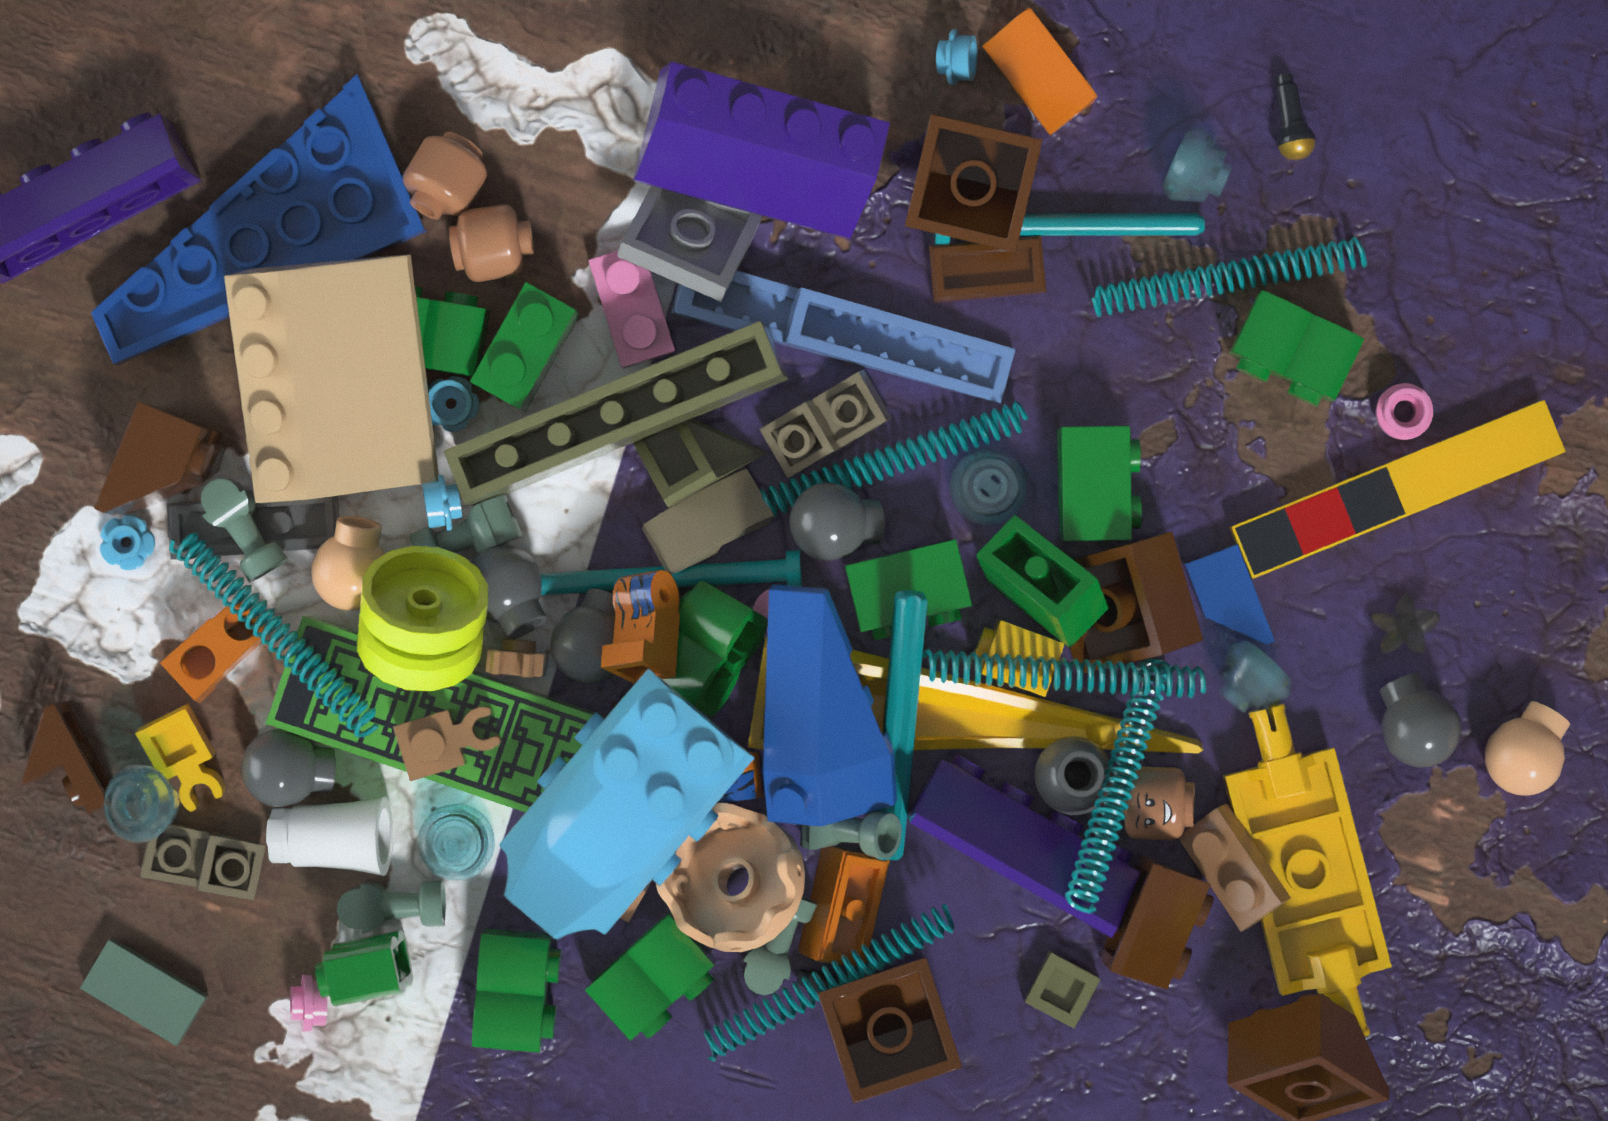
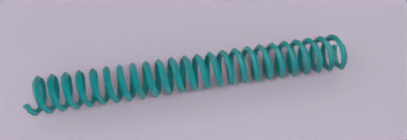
M1352 237L1350 242L1341 239L1338 245L1330 241L1327 247L1319 243L1316 249L1311 245H1308L1305 251L1297 247L1294 253L1287 249L1283 256L1276 251L1272 258L1267 253L1262 256L1261 260L1254 255L1250 262L1243 257L1239 265L1233 259L1229 262L1228 267L1221 261L1217 269L1210 263L1206 271L1199 265L1195 273L1190 268H1187L1184 276L1179 270H1176L1173 278L1168 272H1165L1162 280L1158 275L1154 274L1151 277V282L1147 277L1143 276L1140 279V283L1132 278L1129 281V285L1123 280L1118 283V287L1110 282L1107 285V289L1099 284L1096 287L1095 297L1092 298L1096 316L1100 318L1102 315V294L1107 314L1111 316L1113 313V292L1118 311L1122 314L1124 311V289L1129 309L1133 312L1135 309V287L1140 307L1145 309L1146 285L1151 305L1156 307L1157 282L1164 305H1167L1168 280L1175 303H1178V278L1185 300L1189 301V275L1196 298L1200 299V273L1205 284L1207 296L1211 297V271L1218 293L1222 295L1224 292L1222 269L1227 279L1229 291L1233 293L1235 290L1233 266L1238 277L1240 289L1244 291L1246 288L1244 264L1250 278L1251 287L1255 289L1257 286L1255 262L1260 272L1262 285L1266 287L1268 284L1266 260L1272 273L1273 283L1277 285L1279 282L1277 258L1281 264L1284 281L1288 283L1290 280L1288 255L1293 265L1295 279L1299 281L1301 278L1299 253L1305 266L1306 277L1310 279L1312 276L1310 251L1315 260L1317 275L1321 277L1323 274L1321 249L1327 261L1328 273L1332 275L1334 272L1332 247L1338 259L1339 271L1343 273L1345 270L1343 245L1349 256L1350 268L1354 271L1356 268L1354 243L1358 248L1363 268L1367 266V259L1360 240Z
M1014 401L1013 411L1004 404L1002 414L995 408L991 412V417L988 413L982 412L981 422L976 416L972 415L970 425L964 419H961L959 428L956 424L950 423L949 433L942 426L938 430V436L934 431L929 430L927 435L928 441L920 433L917 436V444L912 438L908 437L906 441L907 449L900 441L896 443V452L888 444L885 447V455L880 449L876 448L874 452L875 460L868 452L864 454V463L860 457L855 455L853 458L854 468L850 461L846 459L842 463L843 471L838 464L833 463V476L829 469L824 466L821 469L822 479L818 472L814 470L811 472V482L806 475L801 474V487L793 477L789 480L790 490L785 482L780 481V496L775 486L770 484L768 487L770 501L765 491L761 488L759 490L762 499L774 514L773 517L776 518L778 514L776 502L780 510L786 514L788 511L787 499L791 507H793L798 498L797 494L800 496L806 489L816 484L829 481L830 483L840 485L841 480L843 486L852 489L851 475L855 485L861 489L863 485L861 472L868 484L872 485L873 483L871 467L878 480L882 481L884 478L882 464L887 474L893 478L895 472L892 459L898 471L904 474L903 456L910 469L914 470L916 467L913 451L920 465L925 467L927 462L924 448L930 460L934 463L937 461L934 443L941 457L946 460L948 454L945 439L952 454L957 456L958 447L955 434L963 451L968 452L969 445L966 431L973 446L978 449L980 443L976 426L984 443L989 445L990 437L987 423L995 440L1000 441L1001 435L997 418L1005 435L1009 438L1012 433L1008 415L1016 432L1019 434L1022 432L1019 412L1023 420L1029 418L1023 406L1019 402Z
M192 532L186 536L178 549H174L175 540L171 538L169 543L170 553L177 554V560L184 561L185 568L192 569V574L199 576L200 583L207 584L208 591H215V597L222 599L223 606H230V612L238 614V620L245 622L246 629H253V635L261 637V643L269 645V651L276 652L277 659L284 660V666L292 668L293 675H300V682L307 683L308 690L315 691L316 698H323V705L331 706V713L339 714V721L347 722V729L354 730L355 737H365L379 728L378 724H374L366 731L359 733L360 728L374 717L376 708L367 710L356 724L351 725L352 720L367 708L368 700L361 701L355 706L349 716L343 717L344 712L358 702L360 692L352 694L340 709H335L336 705L351 693L352 685L343 687L335 698L328 702V697L342 687L345 677L337 678L325 693L320 694L321 688L328 685L336 677L337 669L328 671L316 686H312L313 681L323 675L329 668V662H322L315 668L309 678H304L305 673L312 670L320 662L321 654L313 655L300 671L296 670L297 666L306 661L313 653V646H308L302 650L306 644V638L297 640L285 655H281V651L289 647L297 639L298 631H291L287 634L290 630V623H284L278 628L283 621V616H275L271 619L275 614V608L265 610L267 600H261L257 603L260 597L259 593H253L248 596L252 591V585L242 587L244 577L235 579L237 575L236 570L227 572L229 562H223L219 565L221 555L211 557L214 553V547L204 549L206 540L197 541L199 538L198 532ZM188 550L186 556L183 557L181 553ZM196 557L194 563L189 564V560ZM204 564L201 571L198 572L196 568ZM213 570L209 578L204 579V575L208 574ZM221 578L217 583L216 587H213L211 585L212 582ZM228 586L224 594L221 595L219 591ZM235 594L232 601L227 602V598ZM244 600L240 608L236 610L234 608L235 605L239 604ZM253 607L247 617L242 616L243 612ZM259 616L255 624L251 625L250 621ZM269 621V623L265 626L263 631L259 633L257 631L258 628ZM278 628L269 640L265 639L266 635ZM283 638L279 646L274 648L273 644ZM299 651H301L294 660V662H288L291 657H293Z
M927 649L922 655L924 658L929 657V680L931 683L935 681L936 666L940 656L941 682L943 684L947 681V668L951 657L953 668L952 682L954 684L958 682L961 658L964 664L963 683L965 685L969 683L970 667L974 658V683L977 686L981 683V669L985 659L987 668L986 684L988 687L992 684V671L995 660L998 666L997 685L999 687L1003 685L1004 668L1008 660V685L1011 688L1015 685V670L1019 661L1021 670L1020 687L1022 689L1026 686V672L1030 662L1032 669L1031 687L1033 689L1037 687L1038 669L1040 663H1042V687L1046 690L1049 686V670L1053 662V688L1056 691L1060 688V672L1064 663L1066 672L1064 687L1067 692L1071 689V673L1075 664L1077 670L1076 690L1078 692L1083 687L1085 665H1087L1088 669L1087 690L1089 693L1093 691L1094 672L1098 665V691L1101 694L1105 690V673L1108 666L1111 674L1109 691L1112 695L1116 692V674L1119 667L1122 673L1120 692L1123 695L1127 693L1130 667L1133 672L1131 691L1134 696L1139 691V673L1141 668L1144 672L1143 694L1145 696L1150 693V674L1152 669L1155 672L1154 694L1156 697L1161 694V675L1164 669L1167 677L1165 695L1168 698L1172 695V676L1175 670L1178 677L1176 695L1179 699L1183 696V677L1186 671L1189 676L1187 696L1190 699L1194 697V678L1197 671L1200 676V692L1206 693L1205 674L1200 666H1196L1191 670L1188 665L1180 669L1175 664L1169 669L1166 664L1158 668L1155 663H1152L1147 668L1143 662L1136 667L1133 662H1129L1125 666L1121 661L1113 665L1108 660L1102 665L1099 660L1091 664L1088 659H1085L1080 664L1076 658L1069 663L1064 657L1057 662L1054 657L1046 661L1043 656H1040L1035 661L1031 655L1024 660L1019 654L1014 659L1009 654H1006L1001 659L997 653L990 658L985 652L980 657L975 652H972L967 657L964 651H961L956 657L952 650L944 655L940 649L934 655L930 649Z
M1148 658L1141 661L1147 664V666L1157 663L1161 665L1166 664L1169 669L1172 667L1167 661L1158 658ZM1141 668L1139 673V683L1143 686L1144 677L1141 678V674H1144V672ZM1165 669L1161 675L1163 676L1161 677V692L1165 690V684L1163 683L1167 678ZM1150 674V683L1154 684L1155 675ZM1150 685V693L1154 694V686ZM1139 687L1138 695L1141 697H1135L1132 691L1129 694L1131 699L1126 703L1128 709L1123 712L1125 719L1120 722L1121 729L1117 731L1118 739L1114 741L1115 749L1111 751L1110 755L1112 758L1107 762L1109 768L1104 772L1106 778L1101 785L1102 789L1098 791L1099 799L1094 803L1096 809L1091 812L1093 819L1088 821L1090 829L1085 831L1086 839L1081 844L1083 849L1078 853L1080 860L1075 862L1077 870L1072 872L1073 880L1068 884L1070 891L1065 893L1068 903L1082 912L1093 913L1097 909L1093 904L1090 908L1079 905L1070 897L1074 894L1079 899L1095 903L1100 901V898L1094 892L1103 890V887L1098 882L1106 880L1102 872L1110 869L1104 861L1107 862L1113 859L1112 855L1107 851L1116 849V846L1111 841L1119 839L1115 831L1121 830L1122 825L1118 821L1126 818L1122 811L1129 809V806L1125 801L1132 799L1128 791L1135 789V785L1132 782L1138 779L1135 771L1142 767L1138 761L1145 758L1141 751L1148 748L1144 741L1151 739L1147 731L1154 729L1150 721L1157 719L1153 711L1160 709L1157 702L1163 700L1162 694L1158 697L1145 696L1143 694V687ZM1141 702L1148 703V704H1151V705H1153V706H1148V705H1145V704H1143V703H1141ZM1131 712L1135 717H1129L1128 715ZM1138 712H1142V713L1148 714V715H1150V716H1146V715L1140 714V713H1138ZM1128 722L1133 727H1126L1125 725ZM1135 722L1143 723V724H1145V725H1147V726L1140 725V724L1135 723ZM1125 732L1128 736L1122 737V734ZM1133 732L1140 733V734H1142V735H1144V736L1137 735V734H1135V733H1133ZM1122 742L1125 746L1119 747V743ZM1119 752L1122 756L1116 757V753ZM1115 762L1119 766L1113 767V763ZM1112 772L1116 776L1110 777L1109 775ZM1107 782H1109L1111 785L1115 787H1107L1106 784ZM1106 792L1111 797H1103V793ZM1103 802L1108 807H1100V803ZM1099 812L1105 817H1097V813ZM1096 822L1101 827H1094L1093 825ZM1093 832L1098 837H1090V834ZM1090 843L1096 848H1088L1087 844ZM1087 853L1093 858H1084V854ZM1083 863L1089 868H1081L1080 865ZM1078 874H1081L1082 876H1084V877L1087 878V879H1082V878H1079V879H1078V878H1077V875H1078ZM1077 884L1083 889H1075L1074 885Z
M943 904L942 909L948 924L944 921L936 907H931L938 930L927 914L921 912V918L928 935L922 929L917 919L911 918V923L919 942L911 933L906 923H901V928L909 947L895 928L891 929V933L898 951L894 948L887 935L882 933L881 938L889 958L881 949L876 939H872L871 943L879 963L875 960L867 946L862 944L861 949L866 957L869 969L857 951L852 949L851 954L856 962L859 974L851 965L847 956L842 955L841 959L846 967L849 979L845 976L837 961L832 960L831 964L836 972L840 986L853 982L855 979L865 978V973L869 976L874 975L875 968L884 971L885 963L893 966L895 957L899 960H904L905 952L913 955L915 947L923 950L924 940L929 944H933L934 935L943 939L944 929L948 933H953L954 923L947 904ZM822 965L821 969L826 977L829 988L838 987V983L832 977L828 968ZM812 971V976L819 993L828 990L818 973ZM803 976L802 982L806 987L810 1001L805 997L797 982H792V987L797 994L801 1008L794 1001L789 990L786 987L782 988L791 1013L784 1006L779 995L775 992L772 994L781 1018L773 1010L769 1000L763 997L762 1002L768 1011L771 1023L765 1018L759 1005L753 1003L752 1007L758 1016L761 1029L753 1020L749 1010L743 1008L742 1012L748 1021L751 1034L742 1024L739 1015L734 1013L733 1019L739 1028L742 1040L734 1032L727 1019L723 1020V1024L729 1033L732 1045L726 1040L720 1027L716 1024L713 1026L721 1043L722 1050L714 1042L709 1030L704 1029L703 1034L712 1051V1056H709L708 1060L715 1062L717 1054L723 1057L726 1056L727 1049L736 1051L737 1044L745 1046L747 1038L754 1041L757 1033L765 1035L767 1028L775 1030L776 1022L784 1025L786 1017L795 1019L796 1011L804 1014L806 1006L813 1009L816 1001L820 1002V999L807 977Z

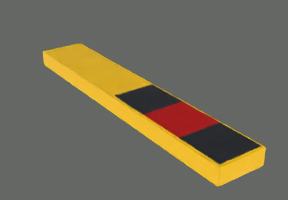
M1542 400L1230 526L1229 529L1235 544L1239 546L1251 579H1254L1566 451L1545 400Z

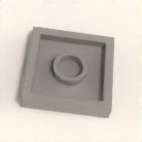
M650 186L621 241L617 257L722 302L760 225L762 216Z

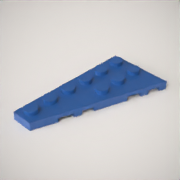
M358 74L342 87L343 90L322 109L318 108L303 122L304 125L280 147L270 151L209 206L210 209L189 228H184L170 241L171 244L146 267H141L91 312L114 365L119 366L229 318L224 279L226 275L254 268L364 259L427 232L419 212L410 204L412 196L404 186L401 170Z

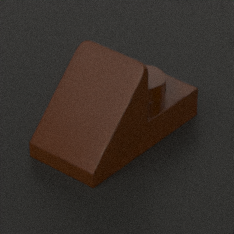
M67 701L53 703L44 708L23 774L22 786L34 783L63 767L67 774L66 777L62 778L66 793L75 806L79 808L84 805L88 814L102 810L120 800Z

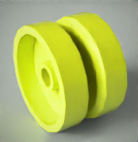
M409 546L391 550L374 560L362 580L361 609L357 634V653L365 668L385 683L405 690L434 691L451 687L471 675L481 659L483 626L486 622L488 606V584L479 568L462 555L439 547Z

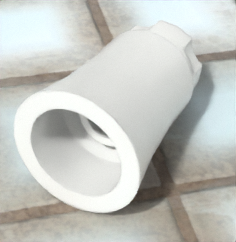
M383 796L356 802L294 805L292 809L272 808L266 829L269 860L271 863L291 862L294 867L347 869L385 876L390 866L393 846V821L388 798Z

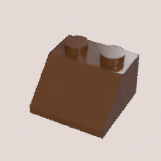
M932 113L905 226L1016 252L1043 139Z
M137 402L94 509L109 514L131 515L202 485L205 476L212 478L215 475L222 461L225 447L219 445V441L223 433L161 407Z
M1173 532L1073 559L1098 579L1108 606L1105 613L1070 648L1073 659L1076 658L1080 664L1085 659H1088L1091 664L1096 660H1099L1102 665L1108 660L1113 665L1119 661L1126 664L1163 655L1203 641ZM1085 665L1083 673L1088 672L1087 665Z
M1141 853L1136 869L1140 871L1139 877L1119 926L1112 938L1107 936L1099 958L1111 972L1168 990L1172 978L1180 980L1187 969L1192 949L1186 947V943L1193 926L1202 928L1206 922L1214 897L1207 894L1211 884L1206 880Z
M927 958L818 993L853 1104L962 1068Z
M1322 994L1304 995L1296 1002L1274 1009L1256 1010L1249 1017L1228 1023L1227 1085L1286 1121H1317L1389 1100L1388 1085L1356 1017L1331 1001L1327 996Z

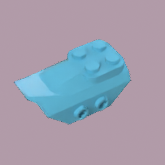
M649 668L605 719L595 712L574 737L582 745L568 763L558 756L537 781L545 790L499 844L506 853L508 861V878L504 896L555 939L570 933L589 929H596L606 934L651 880L660 886L682 860L675 854L676 850L688 836L697 842L719 817L712 808L755 758Z

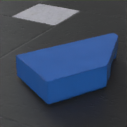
M1238 544L1183 564L1203 617L1263 644L1275 642Z

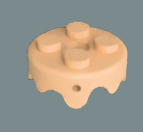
M717 803L712 810L719 817L699 841L696 842L692 837H687L676 850V855L682 859L681 862L660 886L656 883L659 895L668 905L675 919L676 926L684 934L710 948L723 952H744L761 947L776 938L789 925L796 914L804 893L805 869L803 857L795 840L783 826L776 822L767 821V816L734 804ZM739 868H746L749 874L746 888L740 894L730 896L727 890V882L730 875Z

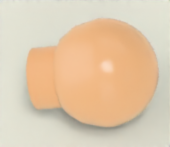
M341 516L337 518L334 537L329 538L319 547L311 565L313 585L319 596L329 605L348 611L361 609L363 576L374 560L386 554L379 545L382 531L380 523L356 516Z
M1531 701L1521 718H1514L1501 724L1489 737L1485 747V764L1490 777L1499 787L1516 795H1535L1550 788L1560 777L1564 764V746L1561 739L1570 726L1569 721L1555 710L1538 702Z

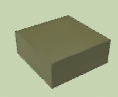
M1049 950L1023 1000L1032 1007L1075 1029L1101 979L1094 973Z

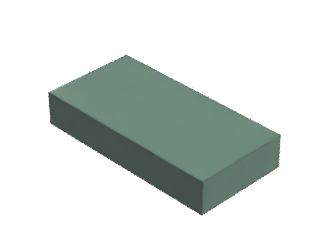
M114 938L108 940L80 987L83 991L175 1046L181 1043L209 996Z

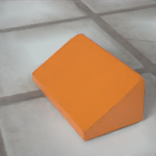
M1030 7L1020 13L982 46L1049 136L1093 104L1097 99L1095 91Z
M838 846L821 848L810 899L818 903L811 921L804 923L799 943L800 954L820 962L832 963V960H835L839 965H844L841 957L846 955L851 965L857 967L851 954L852 949H854L866 965L867 960L861 946L865 944L868 949L870 948L889 867V859L881 860L868 856L864 852Z

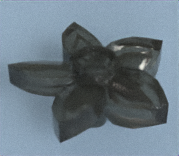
M1407 593L1396 604L1395 611L1397 615L1391 613L1371 615L1375 625L1379 629L1387 631L1381 642L1382 654L1397 649L1403 642L1406 643L1407 648L1411 651L1425 653L1426 640L1424 634L1433 630L1440 620L1438 612L1429 609L1416 611L1415 604Z

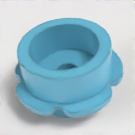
M953 29L949 33V40H940L938 42L936 51L938 74H946L950 85H955L959 81H973L978 59L976 37L974 35H959V30Z
M451 376L448 380L437 379L429 385L428 394L433 425H441L444 430L455 432L464 429L468 424L467 421L476 417L479 410V399L476 394L472 393V386L467 380L462 377ZM450 398L455 399L457 403L453 409H448L446 406V401Z
M438 475L439 481L422 483L429 528L446 526L447 531H451V519L462 518L459 491L456 484L446 485L444 476Z
M125 515L120 520L118 518L110 519L101 530L100 536L103 539V543L100 544L99 549L103 559L110 565H120L122 570H135L141 567L145 559L154 552V534L147 528V523L138 516ZM124 537L131 539L132 543L128 548L122 546L121 542Z

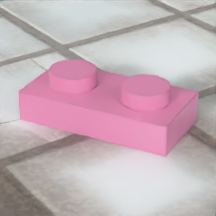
M618 251L588 260L621 368H628L676 353L651 271L617 257Z

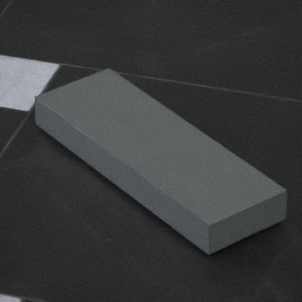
M338 496L308 500L255 503V511L252 517L265 544L277 542L283 552L319 549L325 541L334 537L337 518L340 517ZM201 501L166 503L169 543L171 538L175 540L174 549H178L181 542L190 533L198 532L199 538L197 541L206 540L204 549L214 547V553L211 557L214 555L230 556L244 554L225 527H217L204 519L202 515L206 512L202 507ZM188 550L182 552L181 555L185 557ZM170 553L171 560H176L177 554Z

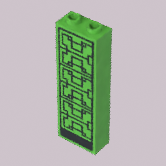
M308 615L302 616L297 630L298 637L293 644L299 639L306 638V644L302 650L308 646H313L314 649L312 655L302 664L298 665L296 670L300 671L313 655L321 654L320 662L312 670L305 673L304 678H309L315 668L322 662H329V668L323 675L313 681L312 686H316L328 671L337 669L336 677L328 685L321 688L320 694L325 693L337 678L345 677L342 687L328 697V702L332 701L343 687L352 685L351 693L338 703L335 709H340L352 694L360 692L358 702L345 711L343 717L349 716L351 711L361 701L368 700L367 708L352 720L351 725L356 724L367 710L376 708L374 717L360 728L359 733L366 731L374 724H378L379 728L365 737H355L354 730L347 729V722L339 721V714H332L331 706H324L323 698H316L315 691L308 690L307 683L300 682V675H293L292 668L287 667L284 668L266 724L407 772L394 732V726L451 709L455 724L463 722L464 717L471 710L482 706L492 707L493 714L479 718L475 723V732L483 739L500 735L502 742L493 749L486 751L476 750L470 746L464 747L463 751L467 764L423 778L526 813L545 790L537 783L539 778L558 756L568 763L582 745L574 737L595 712L473 671L471 675L454 686L434 691L399 688L383 682L365 668L357 653L358 631ZM299 651L296 655L291 657L288 662H294V660L301 651Z

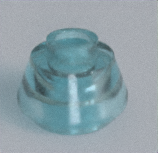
M1202 128L1187 131L1166 173L1162 189L1168 199L1172 201L1203 203L1208 194L1219 197L1233 166L1223 162L1227 152Z
M980 449L966 455L955 467L950 480V494L954 506L963 517L980 525H997L1009 520L1019 511L1026 496L1027 483L1021 466L1009 454L996 449ZM991 476H995L996 478H998L1000 483H995L991 479ZM980 489L985 490L989 496L983 495Z
M1246 640L1232 643L1229 646L1218 677L1224 683L1219 689V693L1242 713H1245L1249 707L1257 711L1263 710L1290 696L1291 679L1264 652Z
M131 765L118 771L108 783L104 797V815L111 830L120 838L134 843L148 842L162 834L176 818L179 809L178 793L174 785L157 769L147 765Z
M460 803L444 805L434 810L423 822L418 836V849L424 864L434 874L448 880H465L480 873L490 862L495 848L494 831L486 816L476 808ZM444 838L447 839L446 849L443 847ZM461 840L463 841V849H462V850L460 849V842H461Z

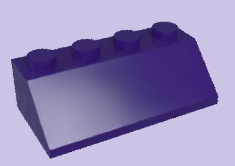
M671 61L659 71L633 181L850 239L877 179L890 122Z
M150 112L137 115L120 126L121 134L102 143L100 138L89 140L70 152L71 160L53 169L50 164L34 168L20 177L21 186L3 195L0 191V283L4 284L201 182L202 180L172 122L162 114L154 117Z
M957 753L952 762L939 757L907 813L910 823L1112 938L1119 926L1140 874V871L1128 864L1133 854L1114 843L1116 849L1107 851L1112 855L1113 859L1107 862L1104 861L1110 868L1102 872L1106 880L1098 882L1103 887V890L1094 892L1098 895L1100 901L1095 903L1079 899L1074 894L1070 897L1074 902L1084 907L1090 908L1093 904L1097 910L1093 913L1077 910L1068 903L1065 893L1070 891L1068 884L1073 880L1072 872L1077 870L1075 862L1080 860L1078 853L1083 849L1081 844L1085 839L1079 836L1084 826L1056 810L1053 811L1050 818L1033 810L1030 806L1035 798L1006 781L1001 790L984 782L981 778L986 770ZM1090 843L1087 844L1088 848H1096ZM1087 853L1084 854V858H1093ZM1083 863L1080 865L1081 868H1089ZM1078 874V875H1077V878H1078V879H1079V878L1087 879V878H1085L1084 876H1082L1081 874ZM1077 884L1074 885L1075 889H1083Z

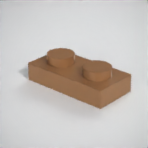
M1227 803L1214 809L1194 824V827L1186 830L1179 838L1241 932L1253 926L1291 899Z

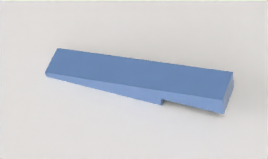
M739 271L736 272L722 302L678 283L670 312L672 315L731 331H736L762 321L768 327L775 343L995 403H1001L1016 350L806 288L791 287Z

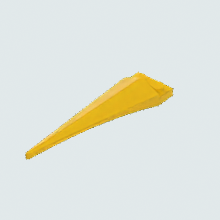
M767 637L764 643L748 748L764 750ZM853 650L850 658L861 685H868L874 700L871 709L882 733L889 659ZM921 667L914 750L1046 748L1054 741L1070 736L1089 739L1098 744L1103 750L1115 749L1114 741L1118 739L1117 731L1121 729V719L991 685L988 687L987 684L983 683L977 686L971 680L965 685L963 678L958 677V682L954 684L952 682V675L948 674L947 681L943 684L941 682V672L937 671L935 681L931 683L929 680L930 670ZM1128 722L1125 725L1126 727H1133ZM1154 728L1147 731L1151 739L1144 741L1148 748L1143 750L1197 754L1203 751V743L1198 739ZM1125 732L1122 734V737L1128 736ZM1133 732V733H1135V734H1137V735L1144 736V735H1142V734H1140V733ZM1122 742L1119 743V747L1125 746Z

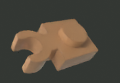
M503 638L502 649L490 648L487 650L485 672L521 677L547 676L549 653L535 652L536 641L508 640Z
M482 706L471 710L464 717L463 722L455 724L451 709L394 726V732L409 780L414 781L467 764L463 751L464 747L470 746L476 750L486 751L498 746L502 742L500 735L483 739L475 732L476 721L481 717L493 714L492 707Z

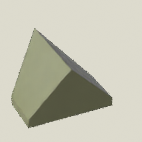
M694 418L633 443L662 499L669 508L767 454V452Z

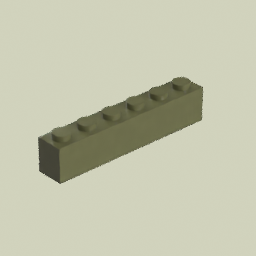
M758 321L458 444L443 452L463 503L476 506L481 502L502 494H509L786 381L788 376L768 327L762 321Z

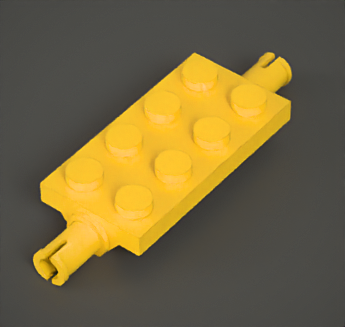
M1284 703L1267 706L1272 729L1266 709L1252 710L1249 712V716L1252 718L1262 760L1257 763L1258 766L1222 775L1231 810L1291 897V899L1260 920L1279 993L1284 996L1303 990L1317 989L1318 994H1324L1331 1001L1353 1014L1366 1037L1370 1035V1029L1367 1027L1357 986L1362 983V977L1372 972L1391 968L1392 965L1335 748L1329 747L1306 754L1295 752Z

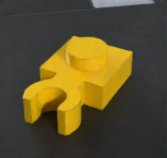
M189 703L138 728L135 734L161 781L164 782L176 775L182 783L179 789L180 801L188 811L192 812L199 805V800L193 792V786L202 783L209 786L216 799L223 796L225 792L223 778L217 771L205 767L203 763L214 756L215 750Z

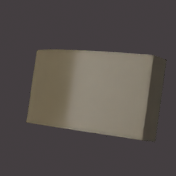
M862 370L759 430L785 475L789 478L887 422L892 417L865 370Z
M746 468L700 490L645 523L642 531L665 571L672 575L717 555L721 545L769 525L774 514L762 499L760 490Z
M152 819L140 877L197 887L198 891L254 901L266 845L226 834Z

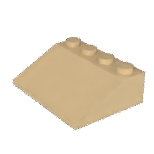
M411 254L254 268L224 276L255 503L308 500L439 481Z

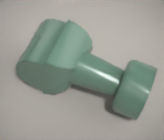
M215 479L204 486L201 492V504L206 513L202 516L210 524L217 527H225L246 555L240 561V568L249 583L270 573L288 560L277 542L265 544L252 517L255 511V498L251 490H246L239 482L230 479Z
M502 494L477 504L471 509L467 519L452 526L451 531L445 530L436 534L432 528L425 527L411 533L410 540L412 546L439 547L454 553L475 547L477 554L491 547L514 541L522 537L523 534L516 517H514L506 494Z
M873 811L866 815L864 819L852 817L822 827L801 825L800 846L814 850L846 842L859 843L861 850L866 855L888 859L895 854L899 847L902 835L901 823L894 814Z
M366 880L341 896L337 904L338 918L349 928L362 929V934L372 932L386 920L420 916L422 925L426 927L445 926L446 894L444 882H423L419 893L388 892L378 882Z
M802 896L799 908L789 925L773 940L745 953L743 961L746 962L744 978L750 990L761 995L772 994L780 988L784 978L789 980L791 963L788 952L798 922H810L818 903Z

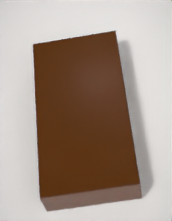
M1041 236L1019 238L1016 252L974 242L929 246L933 303L1046 293Z

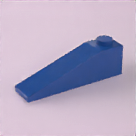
M772 585L769 589L763 757L767 821L822 827L892 806L897 801L894 748L887 732L881 733L871 709L874 703L868 685H861L850 658L853 649L828 589Z

